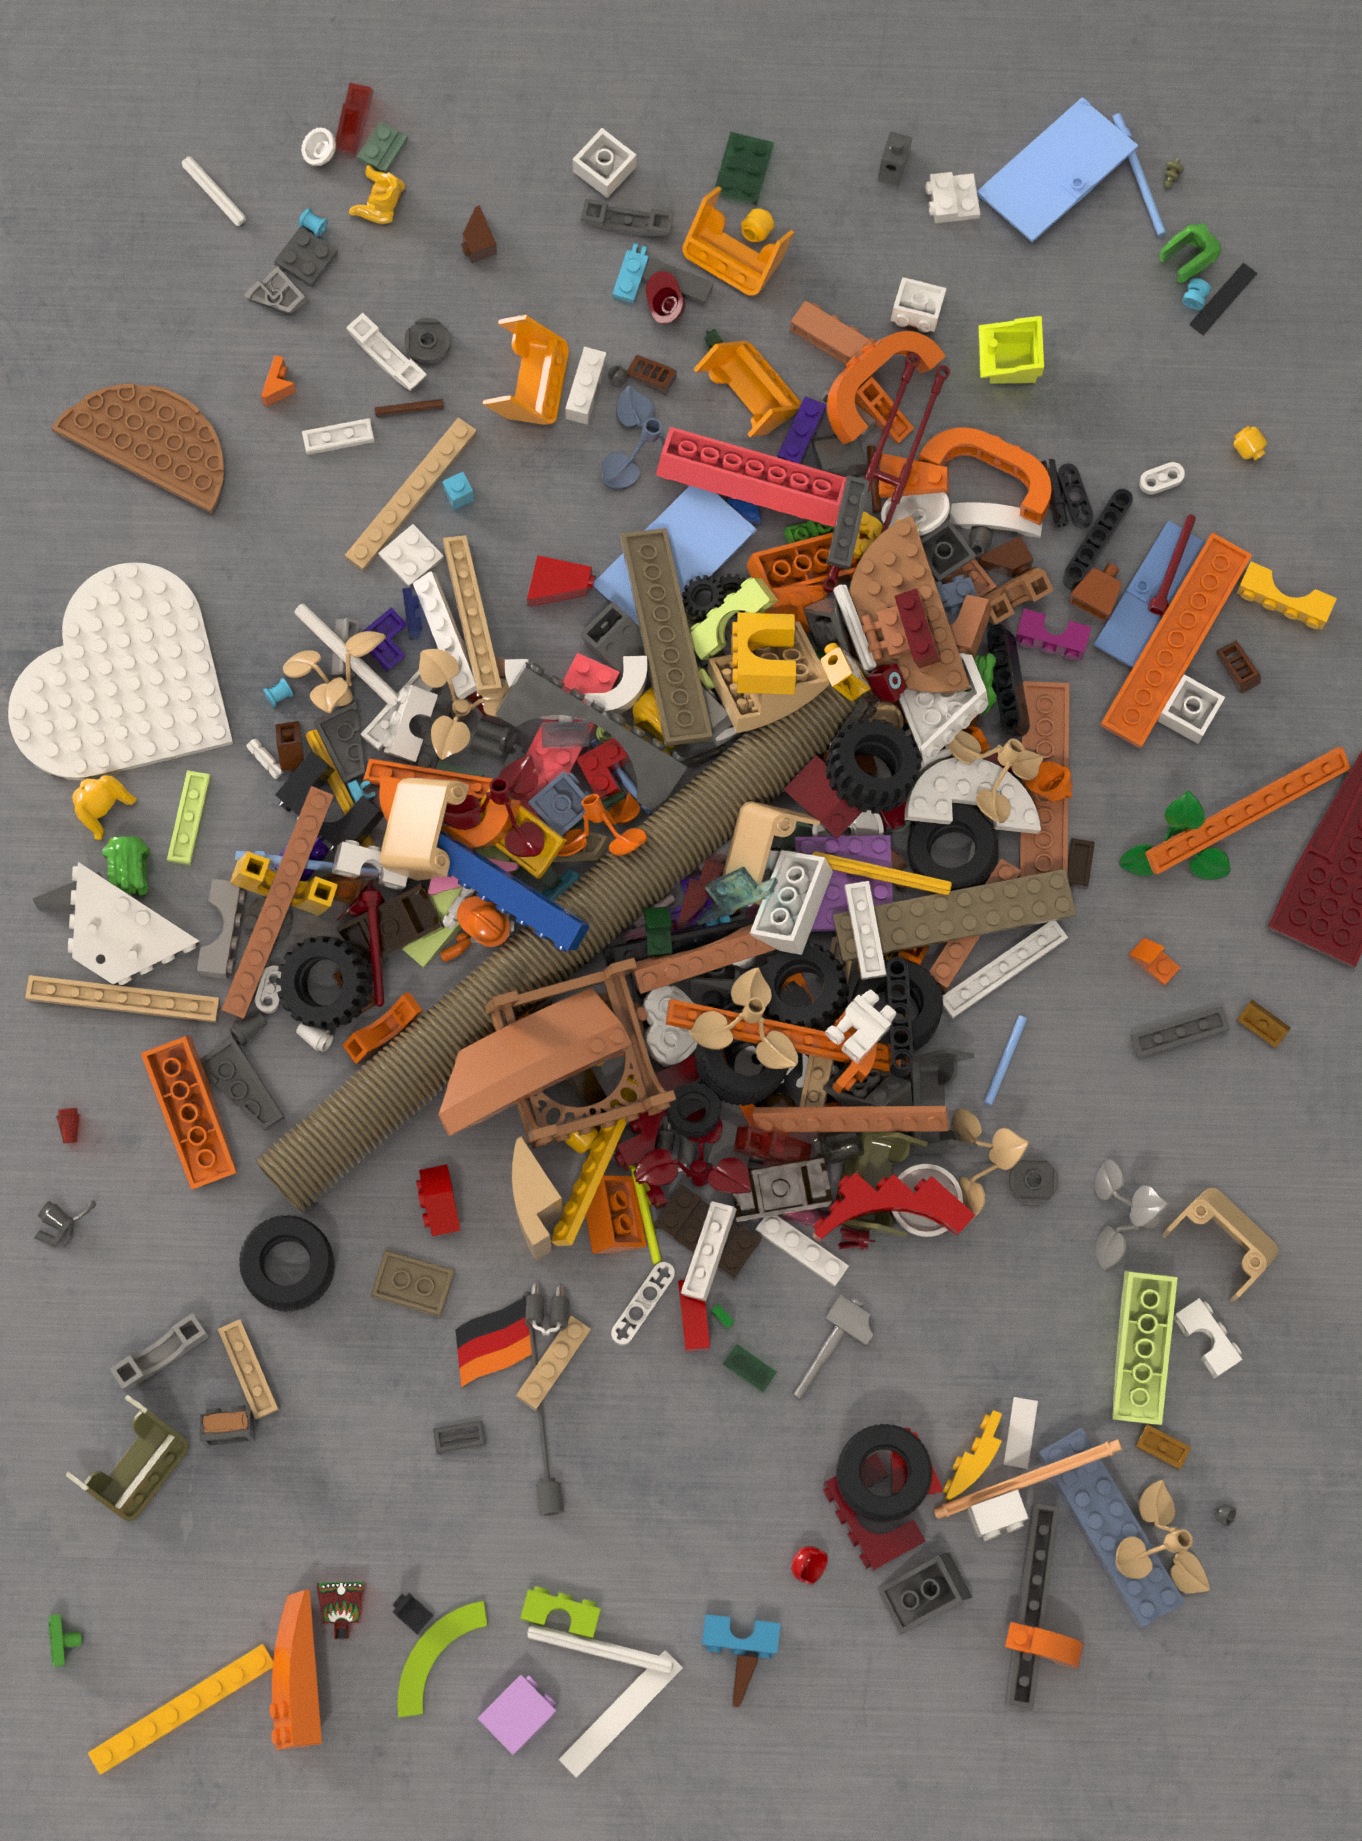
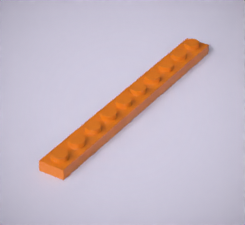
M1337 747L1206 818L1201 827L1186 829L1146 851L1145 854L1153 873L1159 874L1351 769L1343 747Z
M670 999L667 1006L665 1025L691 1030L696 1019L708 1011L721 1013L726 1018L727 1025H729L740 1013ZM742 1019L732 1029H729L733 1039L755 1044L762 1042L758 1022L750 1024ZM764 1019L765 1037L771 1031H778L789 1038L797 1053L851 1064L852 1059L842 1051L843 1044L846 1042L845 1039L840 1045H836L827 1037L825 1031ZM877 1043L876 1057L872 1068L890 1072L888 1047ZM901 1059L896 1060V1064L901 1067Z

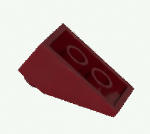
M815 755L783 790L809 815L819 820L820 825L831 836L838 839L862 812L858 811L859 808L855 806L853 808L849 807L844 799L840 800L836 796L837 791H832L828 784L831 779L826 778L825 770L827 767L825 762Z

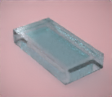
M589 721L542 723V748L590 747Z

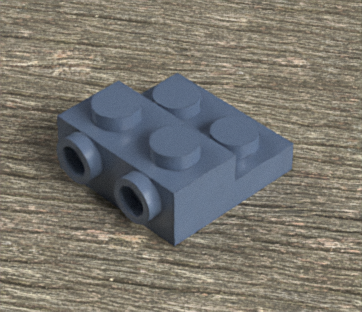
M959 575L952 578L951 583L944 585L941 581L936 582L950 625L958 618L966 594L977 596L971 577L965 578L964 575Z
M565 771L560 773L528 801V804L542 820L561 836L583 818L582 815L586 812L581 802L585 797L591 795L587 790L582 792L577 786L579 784L577 778L571 772L567 774Z

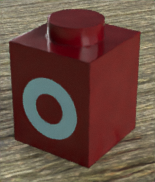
M897 663L879 665L866 677L877 702H894L908 688Z

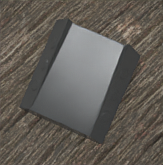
M836 434L811 439L814 457L819 470L843 477L847 475L858 477L867 472L868 465L858 438L846 444H842Z

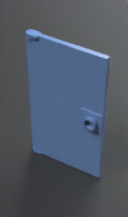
M1169 520L1093 645L1132 669L1163 617L1151 613L1148 610L1151 599L1159 593L1183 529ZM1190 534L1167 595L1168 605L1172 602L1206 543L1193 534Z

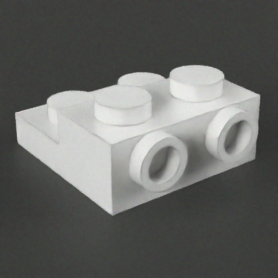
M952 172L930 174L929 181L925 182L926 194L931 196L929 213L930 216L934 215L935 223L980 218L974 173L953 176Z
M902 277L891 321L900 327L909 325L917 327L919 331L924 333L929 331L935 332L946 288Z

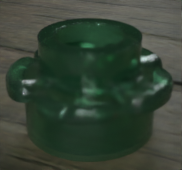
M716 329L710 332L706 331L707 336L704 337V340L710 349L716 343H723Z

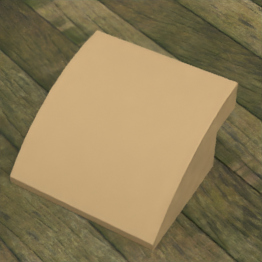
M799 621L795 622L794 648L763 647L752 651L754 655L763 659L796 661L795 695L737 693V683H732L733 669H737V667H732L733 653L737 652H732V643L731 655L708 659V675L736 733L768 725L793 713L814 699L830 684L826 672Z
M519 1137L516 1140L512 1162L513 1195L522 1235L534 1260L538 1261L552 1252L550 1234L545 1227L562 1216V1199L522 1137Z

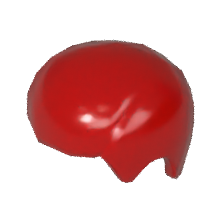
M815 1546L801 1548L792 1559L791 1571L794 1578L802 1583L814 1584L826 1569L828 1555Z

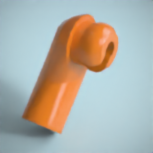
M466 932L456 936L457 944L440 952L444 962L460 956L471 946V938H469Z

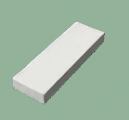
M370 418L302 431L307 455L374 442Z

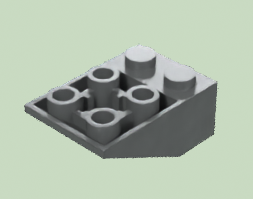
M613 601L580 633L585 645L612 669L619 671L621 677H623L624 673L623 656H645L639 626Z
M849 1063L823 1086V1090L844 1107L911 1106L913 1104L910 1081L871 1068L862 1083L857 1079L848 1091L844 1088L838 1094L832 1087L850 1066Z

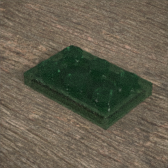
M730 132L715 188L718 186L722 188L719 197L757 206L774 142Z

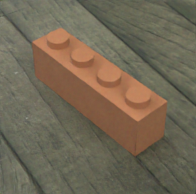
M806 300L790 321V331L843 364H846L854 356L859 357L863 353L861 349L868 343L873 342L874 344L876 342L873 338L868 339L863 336L857 328L845 325L837 316L827 314L819 305L809 303Z

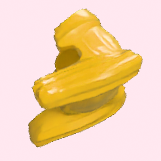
M368 165L365 175L374 181L375 184L368 198L367 205H355L349 209V214L351 216H360L378 224L391 223L394 215L393 210L397 205L398 198L405 189V184L391 173L386 174L375 171Z
M104 775L98 780H83L80 783V787L72 795L78 819L94 833V839L99 841L104 836V829L98 818L107 814L116 800L126 805H133L137 799L116 778Z

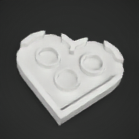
M667 985L649 991L641 1006L646 1010V1020L650 1024L644 1037L647 1051L652 1059L663 1067H670L680 1063L696 1049L698 1044L691 1037V1030L665 1025L667 1006L670 999L693 1003L682 990L676 986L670 987Z

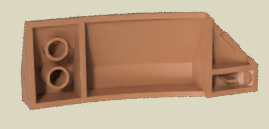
M591 987L524 1017L460 1050L457 1054L454 1069L450 1075L438 1116L450 1137L567 1078L624 1053L632 1045V1042L622 1023Z

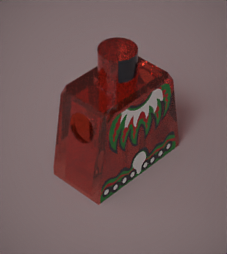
M317 1583L323 1624L334 1625L335 1640L349 1639V1625L360 1624L366 1583Z

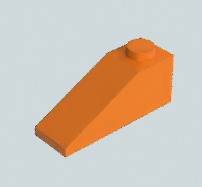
M870 376L857 389L855 404L875 418L876 425L884 431L894 402L875 379ZM899 409L888 435L897 444L914 429Z

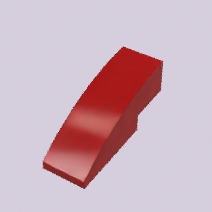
M678 1280L685 1353L710 1350L705 1301L681 1294L685 1280Z

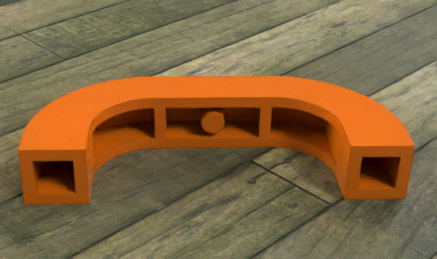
M913 331L897 332L879 339L874 344L873 342L868 343L861 349L863 353L859 357L854 356L845 364L847 368L834 380L827 399L829 422L842 444L854 441L868 428L855 406V395L859 386L894 354L905 357L911 353L917 354L920 357L917 370L921 374L930 371L946 357L933 340ZM909 359L913 364H916L914 359Z
M960 427L945 430L935 435L919 453L918 461L945 466L951 459L958 456H971L1018 478L1028 489V494L1021 503L1020 516L1039 526L1045 519L1051 497L1050 477L1043 464L1033 455L1025 452L1021 447L1011 445L1003 441L999 436H992L978 429Z
M381 776L379 799L382 812L388 822L396 788L402 779ZM492 799L488 803L484 819L475 828L460 830L451 826H441V830L472 850L485 849L497 844L513 828L505 804L498 805ZM509 799L516 820L521 800Z

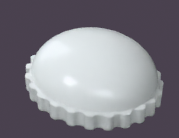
M322 127L309 132L305 140H303L301 149L304 160L312 166H321L330 161L336 149L334 135Z

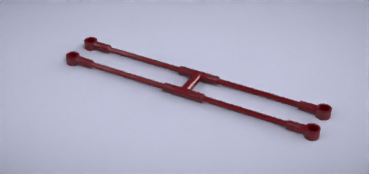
M914 353L909 354L905 360L906 367L901 378L902 383L878 448L873 453L864 480L870 481L868 492L874 478L895 486L891 499L892 503L880 534L890 526L897 504L900 503L912 471V463L937 395L940 394L944 381L950 375V370L945 365L939 366L935 372L936 379L931 390L932 395L900 477L898 478L878 470L882 458L881 453L907 384L910 383L914 369L920 363V357ZM909 359H914L916 364L910 363ZM939 371L945 372L946 376L940 375ZM831 567L828 577L822 584L825 592L832 593L834 588L837 587L840 567ZM826 582H831L834 587L829 588Z

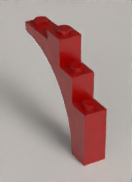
M855 1172L851 1177L847 1174L839 1182L838 1186L840 1189L837 1194L843 1201L837 1199L828 1209L832 1213L825 1220L821 1217L812 1227L816 1230L812 1237L820 1242L833 1229L848 1220L865 1214L883 1211L907 1212L925 1217L942 1225L957 1236L973 1219L975 1214L932 1176L927 1181L922 1178L913 1188L917 1191L914 1193L894 1174L889 1179L884 1176L876 1185L878 1189L876 1191Z

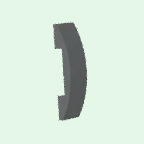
M586 198L581 215V221L614 232L640 236L670 235L674 212L652 209L651 213L611 207L605 201Z

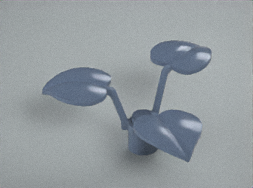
M630 385L620 395L616 414L618 420L626 427H633L636 424L640 428L643 427L641 430L642 439L630 459L623 453L614 452L607 455L603 460L601 467L603 483L615 489L627 488L637 481L640 475V468L632 462L646 441L655 442L660 438L662 445L664 446L665 444L664 433L661 432L662 423L658 419L653 418L654 406L652 402Z

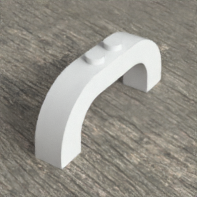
M623 656L624 673L619 685L606 693L585 694L584 698L590 702L595 700L605 707V711L611 715L613 713L620 715L627 711L639 700L644 691L647 680V656ZM528 659L505 660V676L508 689L526 662L529 663ZM566 715L538 717L547 720H559V722L563 723L572 722L573 719H581Z

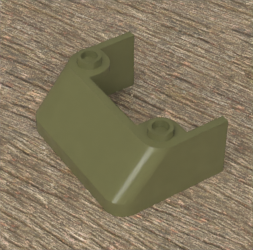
M852 1132L848 1141L840 1181L847 1174L851 1177L856 1172L872 1188L878 1191L876 1185L884 1176L888 1179L890 1178L893 1162L901 1163L908 1157L910 1145L927 1147L928 1142L895 1132ZM837 1194L835 1201L837 1199L843 1201V1199ZM891 1211L869 1213L843 1223L846 1226L900 1237H907L908 1234L907 1232L892 1228L894 1218Z
M127 1395L124 1399L139 1410L133 1418L131 1425L132 1430L139 1435L109 1475L102 1471H95L88 1476L84 1483L69 1471L65 1476L122 1519L132 1521L140 1515L188 1451V1441L151 1411Z

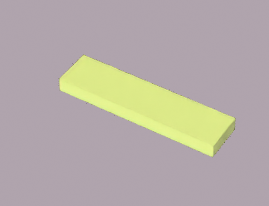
M187 770L167 856L168 862L189 866L192 864L211 780L210 774Z

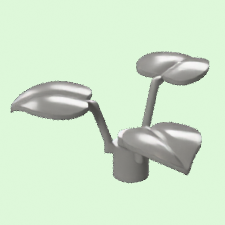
M1110 1159L1105 1160L1098 1170L1094 1183L1095 1193L1102 1200H1109L1114 1195L1115 1198L1131 1206L1129 1218L1133 1224L1118 1227L1116 1230L1112 1226H1106L1100 1232L1096 1241V1256L1100 1266L1105 1271H1108L1110 1267L1117 1264L1125 1253L1126 1239L1121 1232L1130 1229L1138 1230L1139 1227L1155 1228L1159 1221V1214L1169 1204L1153 1187L1147 1185L1141 1186L1135 1192L1132 1202L1119 1195L1117 1191L1124 1185V1173L1121 1167Z

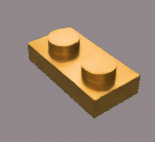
M1254 1000L1249 1002L1237 1019L1275 1048L1291 1029L1290 1026Z
M1148 1424L1145 1426L1135 1448L1178 1470L1182 1468L1191 1449L1190 1446Z

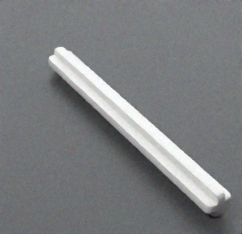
M300 604L294 611L295 615L346 663L345 655L348 651L345 649V643L305 604ZM350 657V668L390 707H395L399 703V695L360 657Z
M531 1624L528 1629L527 1637L529 1639L670 1674L673 1669L674 1660L535 1624Z

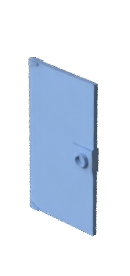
M1081 97L1071 108L978 189L977 196L988 203L1033 243L1138 148V145L1092 107L1086 99Z
M689 486L645 529L667 528L681 596L682 592H685V585H690L688 581L691 579L693 582L696 581V576H700L703 579V575H707L710 579L757 531L751 523L745 520L718 494L694 486ZM622 553L595 581L594 588L609 602L613 601L639 626L624 554Z

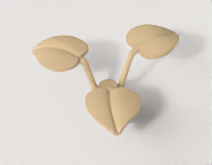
M365 631L355 634L345 643V649L348 651L345 655L346 680L338 677L330 682L319 666L316 665L321 660L320 654L312 650L302 651L293 655L284 664L283 671L288 677L298 678L309 673L311 669H315L326 684L318 685L311 691V701L319 709L331 714L335 705L345 706L353 700V695L349 688L352 685L350 657L358 658L368 654L386 638V635Z
M426 649L420 653L419 674L422 681L433 688H440L447 681L453 701L451 715L454 719L452 720L448 716H441L436 719L431 729L433 748L437 756L444 760L462 751L469 743V728L465 723L457 721L466 720L470 710L475 709L480 703H484L483 709L487 715L498 717L495 715L496 708L508 691L506 680L500 678L501 693L481 695L483 698L478 699L473 704H470L467 699L457 698L451 678L456 677L459 673L457 660L446 651Z
M962 730L951 743L947 744L953 756L966 764H972L975 758L980 760L998 752V761L1005 767L991 791L982 789L977 793L976 803L986 816L999 823H1004L1011 811L1008 799L1002 794H996V790L1010 766L1018 777L1024 780H1033L1038 774L1039 766L1044 757L1024 750L1023 744L1017 739H1010L1003 747L998 745L996 748L980 754L981 746L977 739Z
M758 967L745 972L732 986L731 997L734 1003L744 1006L742 1013L731 1024L727 1025V1020L721 1013L708 1011L696 1019L690 1031L691 1037L698 1044L709 1049L718 1050L727 1047L732 1042L733 1035L729 1029H732L742 1019L750 1024L758 1022L760 1039L762 1040L756 1047L758 1060L764 1066L771 1069L792 1068L798 1063L796 1050L786 1035L778 1031H771L767 1037L764 1035V1018L761 1016L765 1011V1007L771 1001V990Z
M959 1108L954 1113L952 1130L958 1133L960 1141L991 1148L989 1158L994 1163L993 1166L972 1176L971 1180L967 1177H962L958 1181L963 1195V1204L977 1216L984 1207L985 1192L976 1180L998 1168L1003 1170L1013 1168L1026 1151L1029 1141L1007 1128L999 1129L995 1133L992 1144L979 1141L977 1138L982 1131L979 1120L972 1112Z
M1164 1480L1151 1484L1144 1490L1139 1499L1140 1515L1145 1522H1154L1156 1528L1171 1533L1166 1535L1164 1545L1146 1551L1145 1544L1139 1538L1128 1537L1123 1539L1116 1553L1118 1570L1124 1576L1131 1579L1143 1578L1151 1572L1153 1567L1148 1555L1167 1549L1172 1553L1177 1552L1173 1558L1175 1565L1170 1569V1577L1178 1591L1185 1594L1209 1591L1210 1586L1203 1567L1192 1553L1187 1552V1549L1191 1547L1193 1542L1189 1531L1165 1526L1174 1519L1175 1506L1172 1497L1166 1489Z

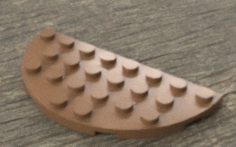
M134 383L105 387L84 396L82 401L75 404L72 408L66 409L51 427L52 432L211 514L219 501L224 482V459L217 434L200 410L175 392L154 385L142 386L134 385Z
M911 515L889 527L866 550L853 574L849 590L850 597L861 626H863V616L870 615L872 622L879 621L877 612L897 605L895 595L917 588L923 597L929 617L927 618L928 624L936 640L942 661L918 668L913 661L911 651L891 658L888 650L881 652L883 660L876 662V668L879 665L897 663L908 687L907 689L915 692L950 694L971 689L914 517ZM882 630L876 632L878 642L884 641Z

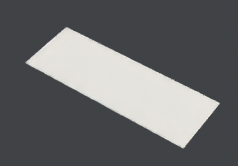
M1018 1397L1013 1398L1004 1465L1028 1469L1038 1401Z

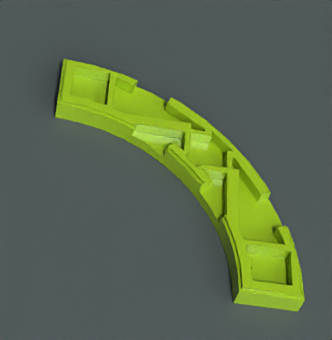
M484 1601L471 1603L450 1612L433 1624L418 1640L405 1663L400 1678L397 1702L398 1718L424 1714V1689L433 1664L451 1642L470 1631L488 1626Z

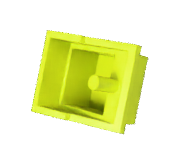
M1042 316L979 325L980 378L989 377L990 384L1035 383L1038 376H1042L1044 370Z

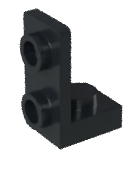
M410 1593L406 1596L400 1595L393 1604L395 1609L392 1612L417 1635L434 1617Z

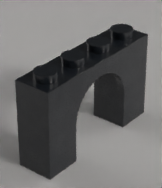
M311 751L275 794L281 800L278 804L288 812L293 810L297 814L296 819L298 820L310 787L313 786L320 789L335 769L319 755ZM362 795L342 819L335 822H323L317 837L322 842L326 839L332 845L329 848L334 853H336L337 845L345 842V840L359 842L360 846L382 820L384 814L377 805Z

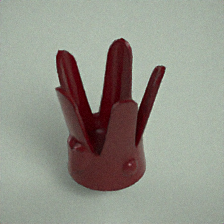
M842 1224L847 1229H840L841 1237L849 1241L840 1242L838 1244L839 1249L860 1248L861 1250H867L869 1242H876L869 1239V1231H859Z

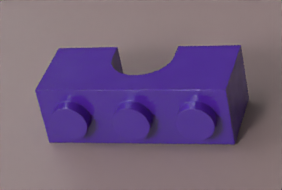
M806 396L804 397L777 458L803 464L813 435L817 434L824 419L825 404Z

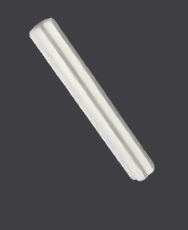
M190 156L182 161L183 168L236 226L242 225L246 221L245 215L198 163Z
M838 585L833 591L860 663L866 671H871L876 668V662L873 659L872 653H869V644L863 633L847 586Z

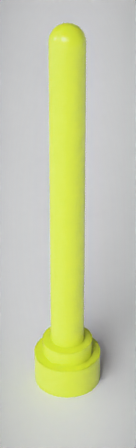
M633 1168L631 1172L652 1263L657 1265L662 1262L649 1203L644 1194L646 1190L643 1184L639 1185L635 1181L633 1174L635 1169Z

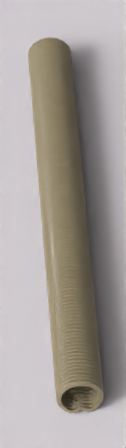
M855 660V662L857 663L858 667L860 668L862 674L866 679V677L870 673L866 671L857 660ZM830 683L814 699L793 713L768 725L747 731L746 734L742 735V738L737 739L736 743L727 748L726 752L721 753V756L717 757L716 761L711 762L705 770L695 776V779L690 780L689 784L680 789L679 793L674 794L673 798L664 803L663 807L658 808V811L648 817L647 821H643L642 825L637 826L647 836V841L644 844H641L637 849L625 855L616 856L611 854V852L605 854L604 858L595 863L594 867L589 868V871L579 877L578 881L573 882V885L563 891L562 895L557 896L556 900H552L591 925L577 950L561 951L554 946L555 942L550 938L543 939L534 933L536 929L528 925V927L520 928L519 932L514 933V937L508 939L509 942H504L502 947H498V951L493 952L492 956L487 957V961H482L481 965L476 966V970L470 972L471 975H466L465 980H460V985H455L454 989L449 990V994H444L442 999H438V1003L432 1005L433 1009H427V1013H422V1018H416V1022L411 1023V1028H405L406 1033L400 1032V1037L394 1038L395 1042H389L390 1047H383L384 1052L378 1051V1056L372 1057L373 1061H367L368 1067L363 1065L361 1067L362 1071H356L357 1076L351 1075V1081L345 1080L346 1086L342 1084L339 1086L340 1090H334L335 1096L329 1094V1100L323 1099L324 1106L318 1104L317 1108L319 1110L316 1108L312 1109L313 1115L308 1113L306 1114L307 1120L305 1118L300 1120L302 1125L295 1123L296 1130L290 1128L291 1134L284 1133L285 1139L282 1137L278 1139L280 1144L277 1142L273 1143L274 1149L268 1147V1154L262 1152L263 1159L256 1157L257 1164L264 1174L297 1210L305 1212L304 1206L311 1207L310 1200L314 1203L317 1201L315 1196L318 1198L322 1197L321 1191L323 1193L328 1192L326 1186L333 1188L332 1181L338 1183L339 1179L337 1177L344 1178L343 1172L350 1173L348 1167L355 1168L354 1162L359 1164L361 1163L360 1157L362 1159L367 1157L365 1152L372 1154L371 1148L377 1149L378 1147L376 1143L383 1144L382 1138L384 1140L388 1139V1134H394L393 1129L399 1130V1124L405 1125L404 1119L410 1120V1115H416L415 1109L420 1111L422 1109L421 1105L426 1106L427 1101H432V1096H438L437 1091L441 1092L444 1090L443 1086L447 1087L457 1054L460 1050L496 1032L491 1015H486L484 1008L492 997L516 990L517 994H522L568 981V978L574 976L573 973H578L580 968H584V964L589 963L590 959H594L596 954H600V950L606 948V945H610L612 940H616L617 936L622 934V931L627 930L628 926H632L633 922L638 920V917H642L644 908L653 907L654 903H658L659 899L664 898L665 894L670 892V889H674L675 885L680 884V880H684L687 875L691 874V871L696 870V866H700L703 861L707 860V857L712 856L713 852H716L718 848L723 846V843L728 842V839L733 837L738 814L744 803L753 801L770 805V802L775 801L776 797L785 792L783 789L815 755L822 760L826 750L831 749L843 728H847L849 724L857 722L860 714L868 706L877 703L872 690H868L851 702L833 688ZM541 1001L512 1008L515 1020L517 1021L527 1011L541 1003Z

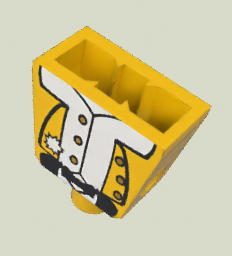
M831 643L825 647L826 655L820 661L833 688L851 702L871 689L851 655L841 647H838L836 643Z

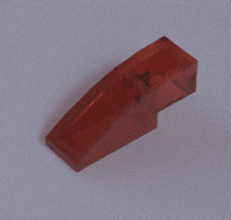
M349 82L335 138L336 149L352 153L357 152L374 92L371 87Z
M706 859L700 881L690 879L678 920V930L682 931L706 907L721 879L724 870L723 863Z
M751 1126L737 1127L733 1151L773 1162L789 1163L810 1158L812 1144L777 1132H766Z

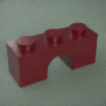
M916 588L895 595L894 597L915 664L918 668H922L942 661L936 640L928 624L927 618L929 617L921 593Z

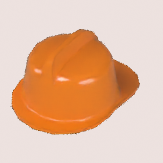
M1042 762L1037 776L1033 780H1025L1026 787L1029 790L1044 796L1051 802L1060 801L1065 797L1072 798L1073 782L1071 771L1067 767L1055 762Z
M473 896L461 902L457 909L459 925L478 943L484 946H499L506 941L510 934L508 918L503 912L496 909V906L490 901L487 902L478 896Z

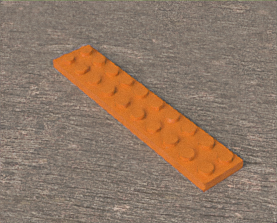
M1211 533L1099 726L1141 749L1252 554L1217 534Z

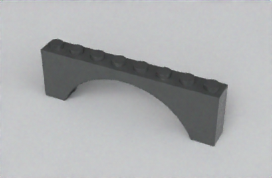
M526 662L497 706L495 715L514 727L531 719L549 715L573 716L598 725L611 734L628 754L637 779V802L653 812L658 811V808L663 805L687 769L686 757L676 750L671 752L665 748V744L657 738L652 740L645 736L646 732L636 725L633 727L625 723L626 720L617 713L611 715L605 711V707L595 700L590 702L584 698L585 694L576 688L571 690L564 686L565 682L554 675L552 677L544 673L545 670L536 663L530 665Z

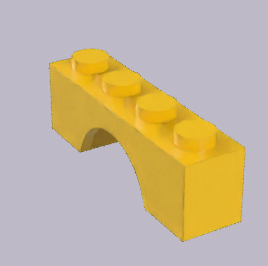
M1250 562L1237 591V594H1240L1247 601H1256L1268 610H1277L1284 613V616L1289 619H1298L1305 622L1312 629L1319 628L1321 630L1325 626L1337 599L1316 589L1309 595L1300 598L1286 596L1276 588L1272 578V570L1254 562Z

